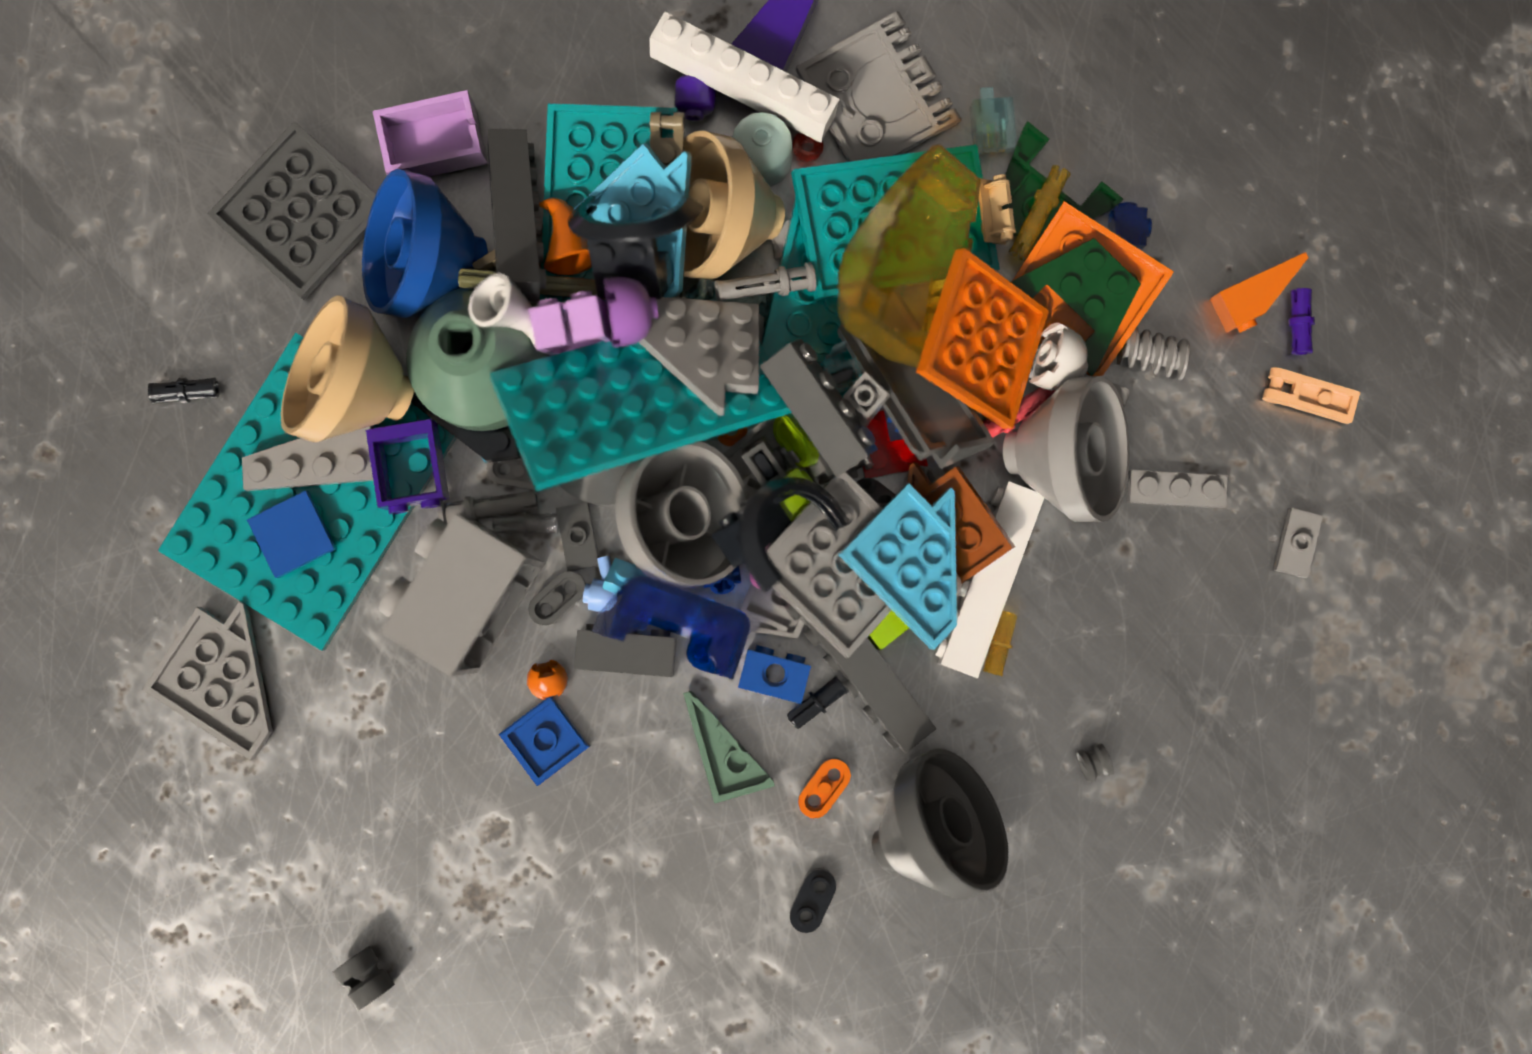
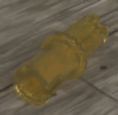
M1002 611L989 647L987 660L983 668L984 672L1003 677L1009 648L1013 649V646L1010 644L1017 621L1016 614Z

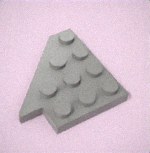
M662 297L661 300H656L658 318L652 319L650 332L646 338L639 342L647 351L717 415L723 416L725 392L757 394L759 387V304Z

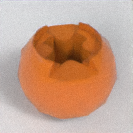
M549 660V662L538 665L535 663L527 673L528 688L534 696L542 700H546L545 697L557 694L558 696L562 695L568 684L566 670L562 664L555 660Z

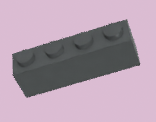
M799 339L789 343L760 365V368L835 476L838 477L878 448L874 444L875 438L872 432L867 427H862L856 418V411L853 405L847 399L842 398L835 388L837 384L833 376L828 371L823 370L817 362L815 350L811 345Z

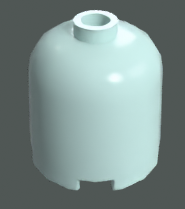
M752 113L743 118L734 129L732 137L743 146L768 185L772 187L781 182L790 172L793 160L791 133L780 118L770 113Z

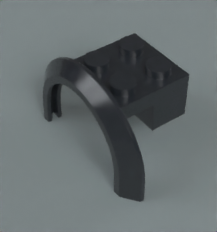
M588 196L570 214L568 226L575 235L587 239L597 296L605 298L606 285L604 279L621 277L631 278L640 282L646 288L649 298L661 300L673 283L669 251H658L656 237L676 232L690 225L701 214L704 206L690 196H683L672 209L661 215L635 222L610 223L591 218V215L597 210V205H591L596 199L595 196Z
M785 477L769 482L755 492L754 495L740 504L741 509L737 512L732 511L719 520L718 523L721 527L711 534L733 568L745 563L747 570L763 593L784 579L766 550V547L776 540L791 522L780 506V502L794 495L811 501L823 512L835 531L843 528L849 522V518L835 498L815 482L798 477Z

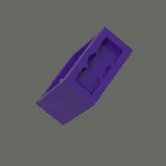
M428 419L366 430L377 508L388 510L389 514H401L409 512L408 506L421 504V509L440 507V501L450 500L438 423ZM428 438L436 491L392 498L384 445Z

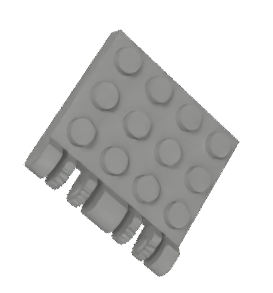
M900 12L890 14L796 66V72L801 80L839 98L836 116L829 129L848 162L901 155L933 136L953 128L962 121L956 108L941 114L953 105L948 97L930 107L926 104L925 100L935 96L942 90L943 86L940 81H935L918 90V88L936 77L925 56H921L904 65V63L921 53L919 45H911L899 53L894 49L895 46L905 42L912 35L908 27L903 28L906 23Z

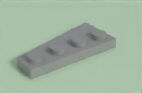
M374 425L316 443L299 438L242 457L243 488L246 491L373 481L366 430L374 429Z

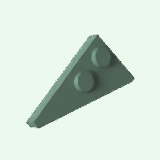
M692 690L683 693L714 804L774 787V780Z

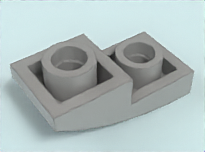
M864 372L843 397L853 405L856 411L855 416L862 427H867L891 394L870 374Z

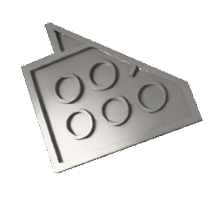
M239 601L226 622H223L202 607H196L142 690L249 760H253L273 730L248 606Z

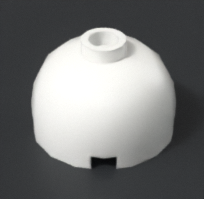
M1059 322L1051 324L1042 332L1041 336L1045 337V339L1037 348L1029 378H1031L1029 382L1047 390H1057L1070 378L1084 377L1088 369V353L1086 343L1078 333Z

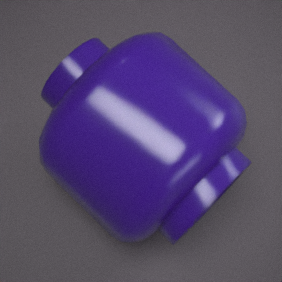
M684 74V76L677 79L675 83L674 107L679 112L685 113L686 120L702 121L703 116L709 115L714 111L715 89L690 75Z

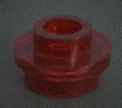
M800 132L793 139V153L803 162L815 161L823 152V140L820 143ZM804 143H811L814 148L811 151H805L802 145Z

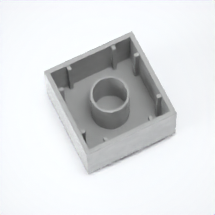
M454 514L448 524L436 518L427 527L416 547V553L426 558L425 562L412 582L403 576L396 579L384 595L379 606V611L389 617L380 632L381 634L451 677L478 673L545 565L543 561L481 523Z

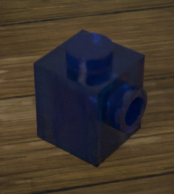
M1133 202L1118 204L1108 214V230L1142 250L1147 245V237H1150L1152 230V220L1147 218L1148 207H1138V204Z

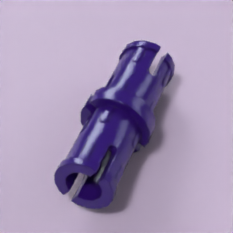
M1293 289L1290 291L1291 318L1288 319V326L1291 327L1292 333L1291 354H1312V326L1315 325V317H1312L1311 310L1312 289Z

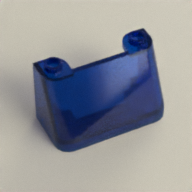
M636 575L626 580L600 610L592 632L624 642L626 635L631 631H646L648 624L690 639L686 657L691 666L704 672L733 680L751 625L747 615L740 610L656 579Z

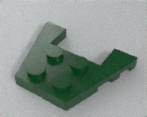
M1027 121L1005 173L1006 180H1010L1012 203L1003 205L1002 209H1013L1014 225L1016 228V232L1013 235L1032 250L1064 201L1091 219L1096 220L1117 207L1123 198L1102 181L1082 205H1079L1030 165L1050 139Z
M1095 238L1011 281V283L1031 298H1034L1045 285H1048L1094 330L1085 340L1088 353L1087 372L1091 376L1098 369L1141 285Z

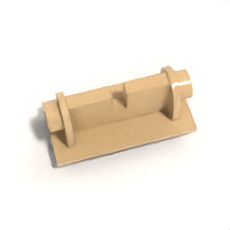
M1005 174L993 176V181L977 178V197L980 203L981 230L984 242L1006 245V241L1012 240L1013 234L1016 232L1013 209H1002L1003 205L1012 203L1010 180H1006Z

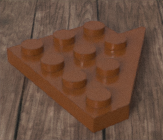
M917 462L909 466L907 484H910L930 505L948 488H952L955 491L956 573L960 577L961 584L1016 547L959 466L951 469L934 483H931Z

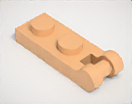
M1277 367L1270 369L1268 378L1271 381L1269 388L1264 390L1262 397L1264 401L1282 404L1345 424L1352 423L1361 392ZM1283 383L1292 385L1290 393L1281 391Z

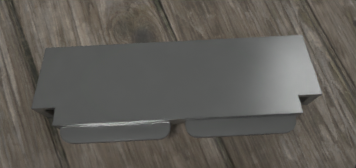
M892 287L859 290L843 309L842 313L846 319L837 329V333L862 374L864 372L870 374L891 394L883 407L911 452L916 454L919 461L933 456L940 469L989 448L995 441L976 411L916 372L927 336L897 289Z

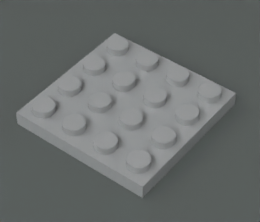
M844 472L838 477L834 475L823 488L835 498L849 518L848 524L835 531L823 512L810 501L766 550L784 578L773 588L845 658H849L888 615L891 609L838 555L882 509Z

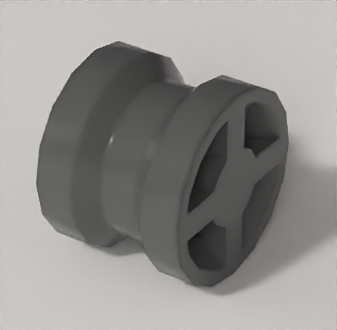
M1103 744L1095 745L1091 751L1081 750L1076 753L1080 769L1088 783L1096 781L1097 776L1103 774L1110 776L1114 774L1112 761Z

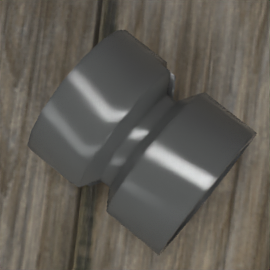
M370 946L357 953L332 972L342 987H349L348 997L357 1011L373 1002L395 985L385 969H378L379 959Z

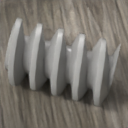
M1136 327L1118 353L1117 363L1120 365L1124 357H1127L1128 367L1132 368L1136 361L1139 360L1141 371H1145L1151 363L1153 364V374H1157L1163 366L1165 367L1166 377H1170L1174 370H1178V380H1182L1190 361V344L1187 339H1182L1177 343V339L1174 336H1169L1165 340L1164 335L1159 332L1152 337L1151 331L1147 329L1139 334V328Z

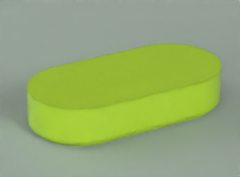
M790 413L777 417L773 424V433L779 445L784 447L786 451L793 450L800 460L799 463H795L798 467L815 465L819 458V451L795 416Z

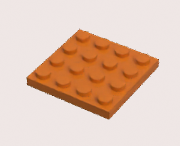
M1064 201L1013 280L1095 238L1141 283L1098 369L1093 375L1103 376L1174 271ZM1045 285L1033 298L1049 310L1043 331L1051 324L1059 322L1078 333L1084 341L1094 332L1048 285ZM1041 336L1040 344H1042L1045 337Z
M957 249L954 252L916 372L1001 428L1013 429L1049 310L967 249Z

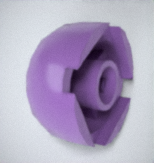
M617 277L604 279L608 323L612 327L613 332L610 334L612 346L621 347L640 342L650 332L652 319L658 318L656 298H649L646 288L640 282L631 278Z

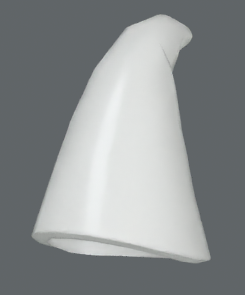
M493 274L484 279L475 288L469 301L468 309L474 323L482 327L507 326L516 330H522L531 339L533 346L536 348L529 309L533 307L524 294L504 274Z

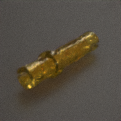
M1052 165L1042 189L1036 191L1034 195L1036 200L1012 247L1008 251L1013 257L1017 258L1019 254V259L1025 261L1029 256L1053 208H1057L1060 202L1058 197L1071 175L1065 168H1062L1060 172V166Z

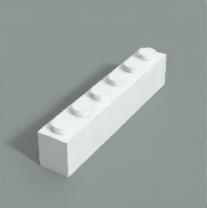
M666 11L650 36V57L685 75L698 78L707 86L759 112L776 115L787 126L820 143L836 116L839 98Z
M1012 482L1005 483L1002 488L997 487L991 501V505L995 506L993 515L1016 547L961 584L959 595L962 598L957 608V626L937 646L935 656L939 657L937 664L978 678L1044 501V497L1038 492Z

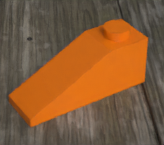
M1304 252L1213 296L1210 300L1226 333L1236 328L1239 333H1242L1258 325L1255 319L1265 314L1309 258L1307 253Z

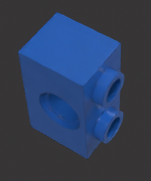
M755 645L754 650L748 649L738 688L802 704L811 665L804 664L806 657L787 653L786 659L773 656L775 649ZM771 664L781 665L785 671L783 679L779 682L769 681L765 674L768 666Z

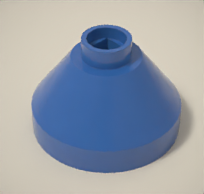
M402 169L393 170L383 180L374 198L364 236L362 281L366 301L375 313L402 318L413 315L445 294L459 289V270L461 268L474 269L472 264L488 254L486 240L483 237L474 236L473 229L427 175Z

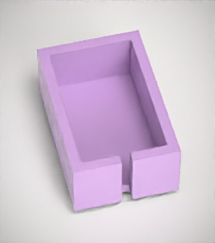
M468 90L373 111L387 175L393 170L402 169L430 177L488 164L483 139L479 132L481 130L475 103Z
M591 292L571 295V300L566 301V303L558 302L557 298L537 302L538 307L529 309L536 349L552 356L602 341L612 342L610 334L613 332L612 327L608 323L606 302L596 295L592 296Z

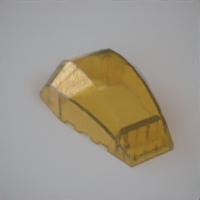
M933 145L913 162L886 191L857 229L844 250L838 272L837 308L838 317L844 329L886 359L915 368L918 367L954 252L957 249L963 248L969 252L972 250L973 239L968 238L970 223L976 221L981 183L979 177L942 145Z

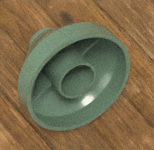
M459 288L433 302L415 323L406 350L408 377L420 401L431 412L449 424L473 431H489L503 428L509 424L490 381V373L551 355L538 351L533 346L531 339L522 330H516L507 326L482 327L475 324L470 317L468 309L470 297L475 289ZM473 340L472 349L466 354H461L464 346Z

